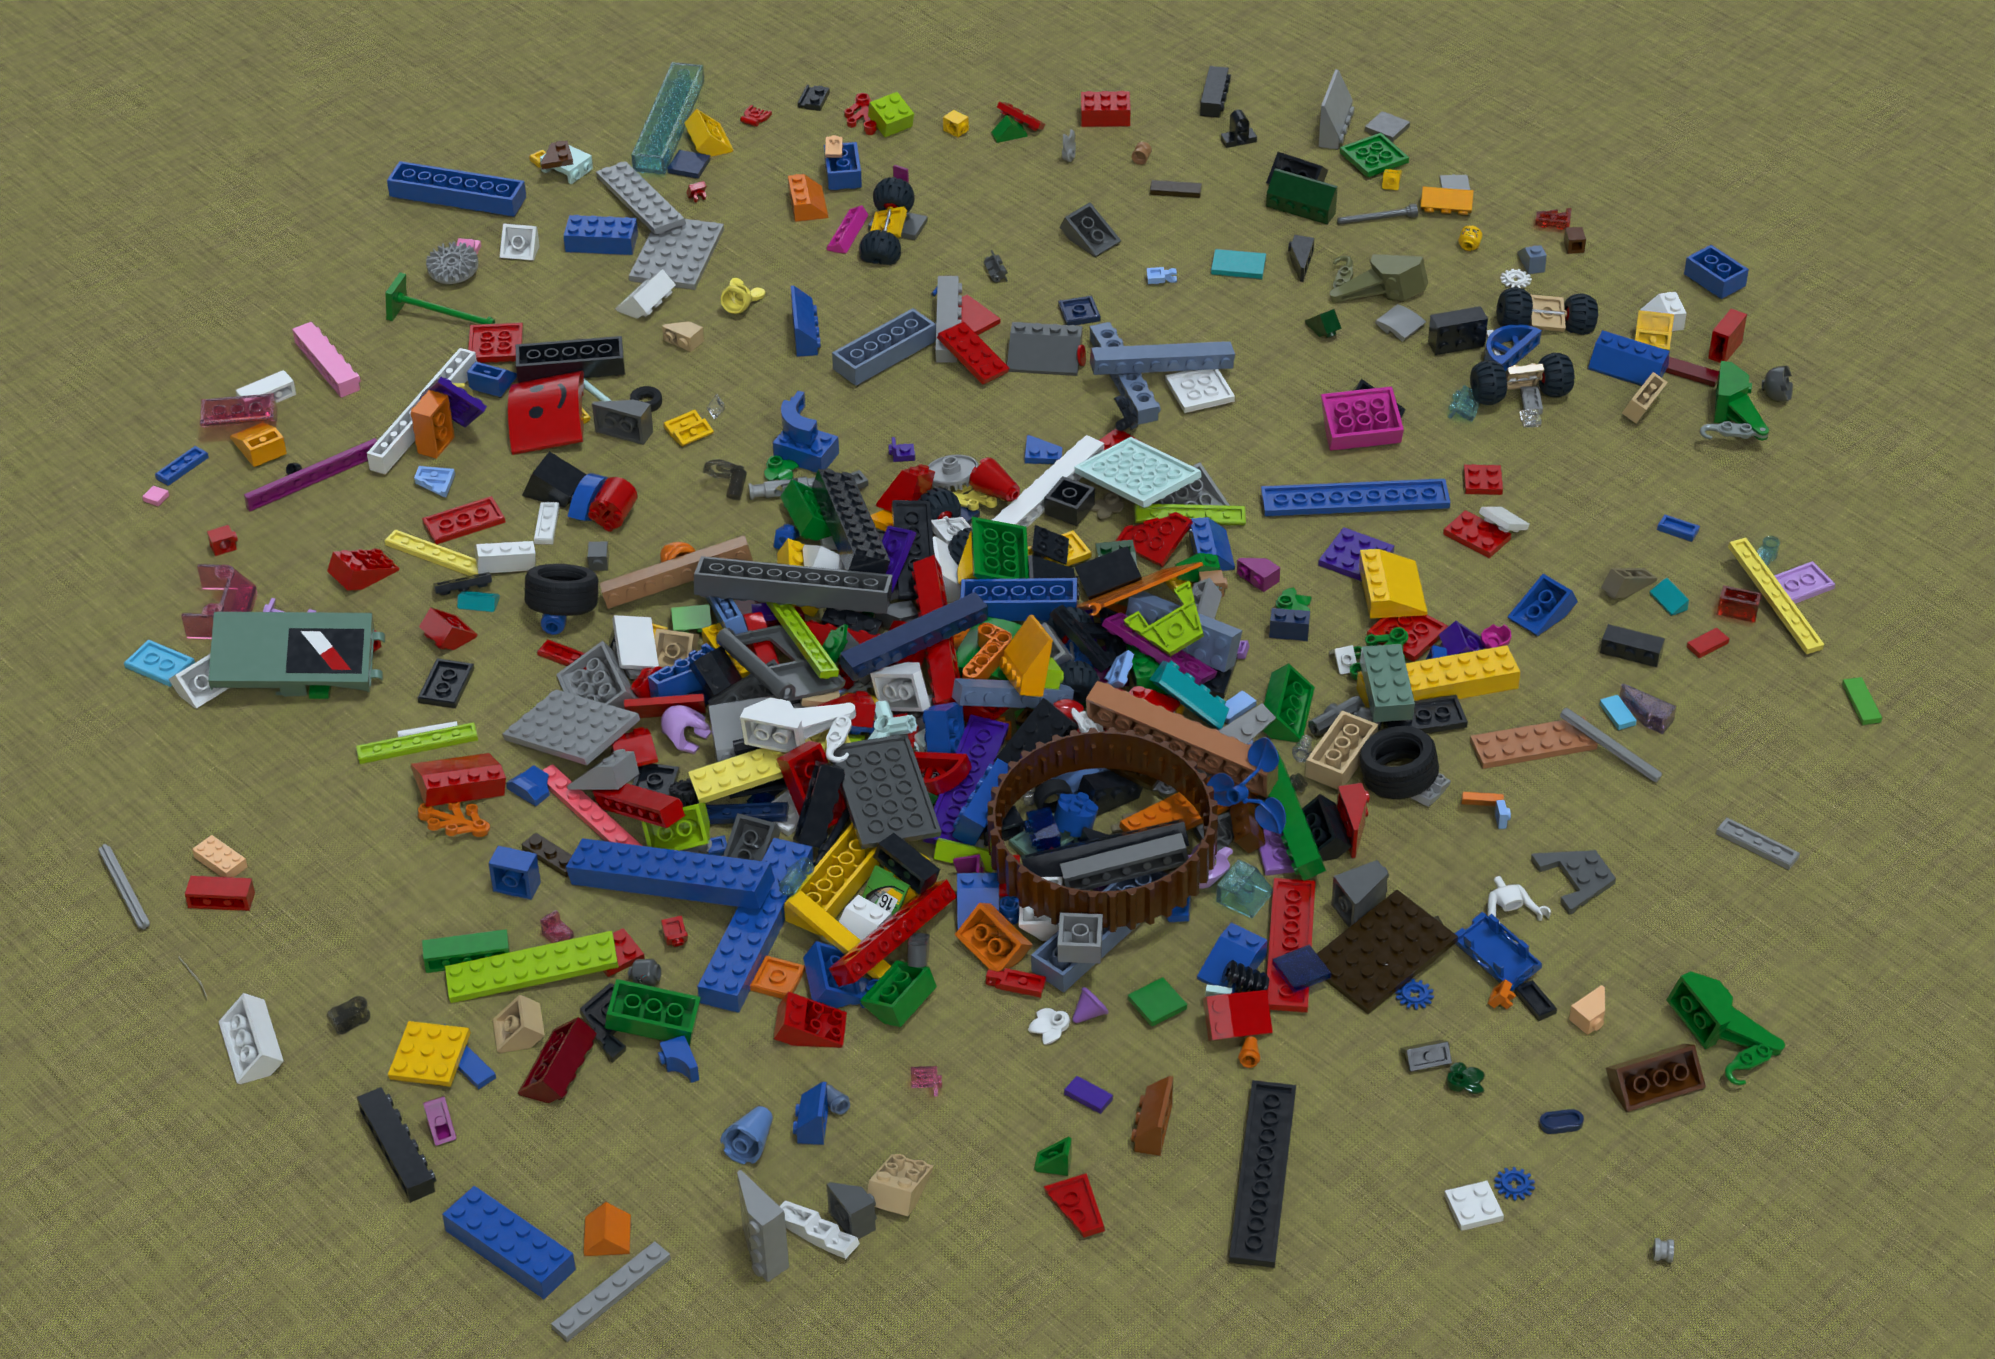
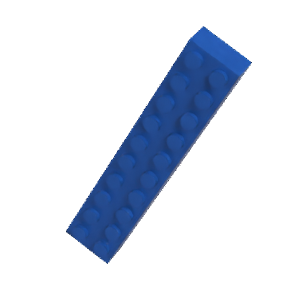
M582 838L566 865L572 885L759 910L775 881L770 862Z
M773 838L762 861L770 862L775 881L760 910L744 907L737 908L697 986L698 996L701 997V1004L737 1013L740 1012L750 992V984L765 956H768L785 922L784 903L808 876L813 866L812 846Z

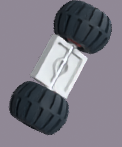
M945 488L930 489L926 494H922L918 501H930L932 533L948 544L950 555L953 560L957 561L959 566L967 539H969L971 526L963 517H960L961 505L958 497L953 492Z

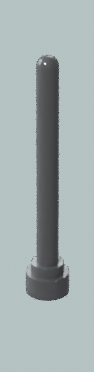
M1409 204L1405 209L1340 217L1337 219V223L1346 224L1404 215L1414 218L1418 217V208L1416 204Z

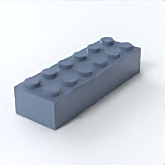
M912 308L832 352L833 370L856 386L936 341V324Z
M1142 591L1129 597L1126 615L1129 617L1139 611L1148 625H1151L1181 606ZM1198 613L1204 637L1182 650L1206 665L1225 672L1235 665L1243 630Z

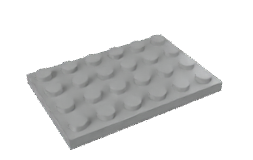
M685 219L684 225L658 234H654L651 231L629 274V281L643 283L663 269L676 284L674 287L696 290L724 231V224Z
M556 689L502 734L506 741L588 765L640 721L638 713Z

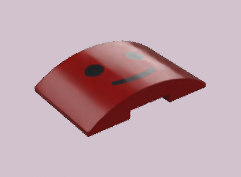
M583 371L511 385L508 396V426L512 455L583 442Z

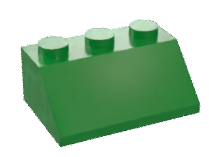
M896 960L862 997L860 1002L884 1024L901 1027L935 990L937 985L930 967H910L907 965V962Z

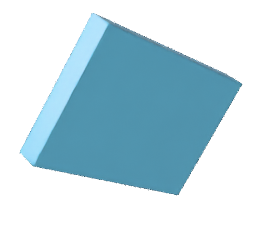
M147 640L124 662V666L131 671L171 687L172 684L169 678L194 664L195 660L185 654Z

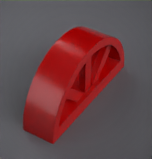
M914 752L921 773L926 771L923 778L926 789L935 795L945 793L958 786L967 777L972 768L967 754ZM933 772L939 774V776L932 778Z

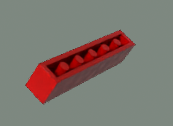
M628 783L619 789L593 790L598 806L602 809L660 827L668 828L686 816L683 811V803L679 798Z

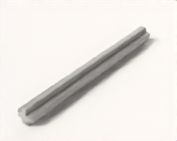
M1569 708L1562 710L1560 717L1653 782L1660 780L1662 773Z
M103 844L98 851L137 927L146 930V927L150 926V922L111 847Z

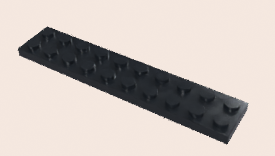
M1252 1080L1229 1263L1275 1268L1296 1085Z

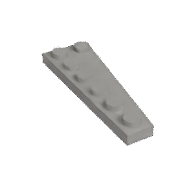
M1262 703L1218 731L1248 744L1270 725L1276 717ZM1197 768V772L1206 773L1207 778L1212 776V774Z

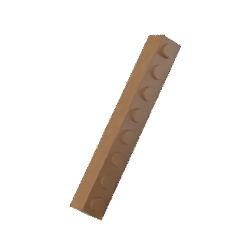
M745 535L600 583L607 608H613L694 581V573L701 556L753 561Z

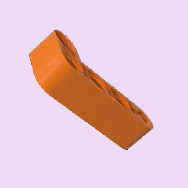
M990 623L980 624L978 626V646L981 649L963 668L962 679L987 680L999 667L1000 658L1003 657L1004 650L1012 640L1011 633Z

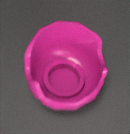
M1492 624L1484 629L1480 636L1481 644L1486 649L1508 646L1512 637L1511 630L1505 624L1501 627Z

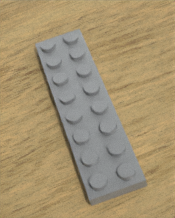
M619 162L617 165L596 171L597 178L654 234L685 224V218L627 162Z

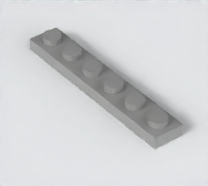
M654 1241L552 1322V1330L566 1342L570 1341L671 1260L670 1253Z

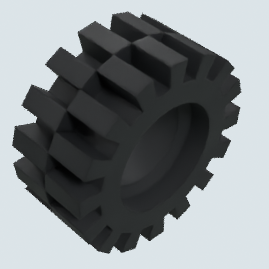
M682 779L670 785L669 795L679 798L683 803V807L699 803L690 779H686V781Z

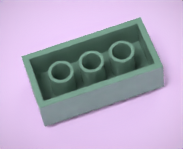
M1401 644L1363 646L1360 665L1373 722L1412 720L1415 702Z

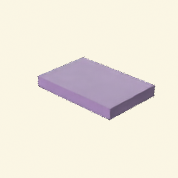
M1813 561L1774 575L1794 604L1835 589V583Z

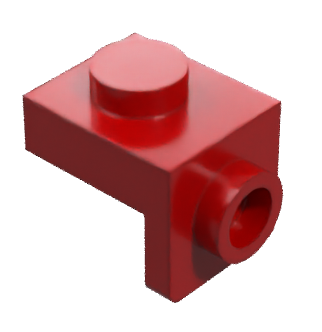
M682 915L661 920L666 945L678 947L685 944L684 942L688 940V934L685 930Z

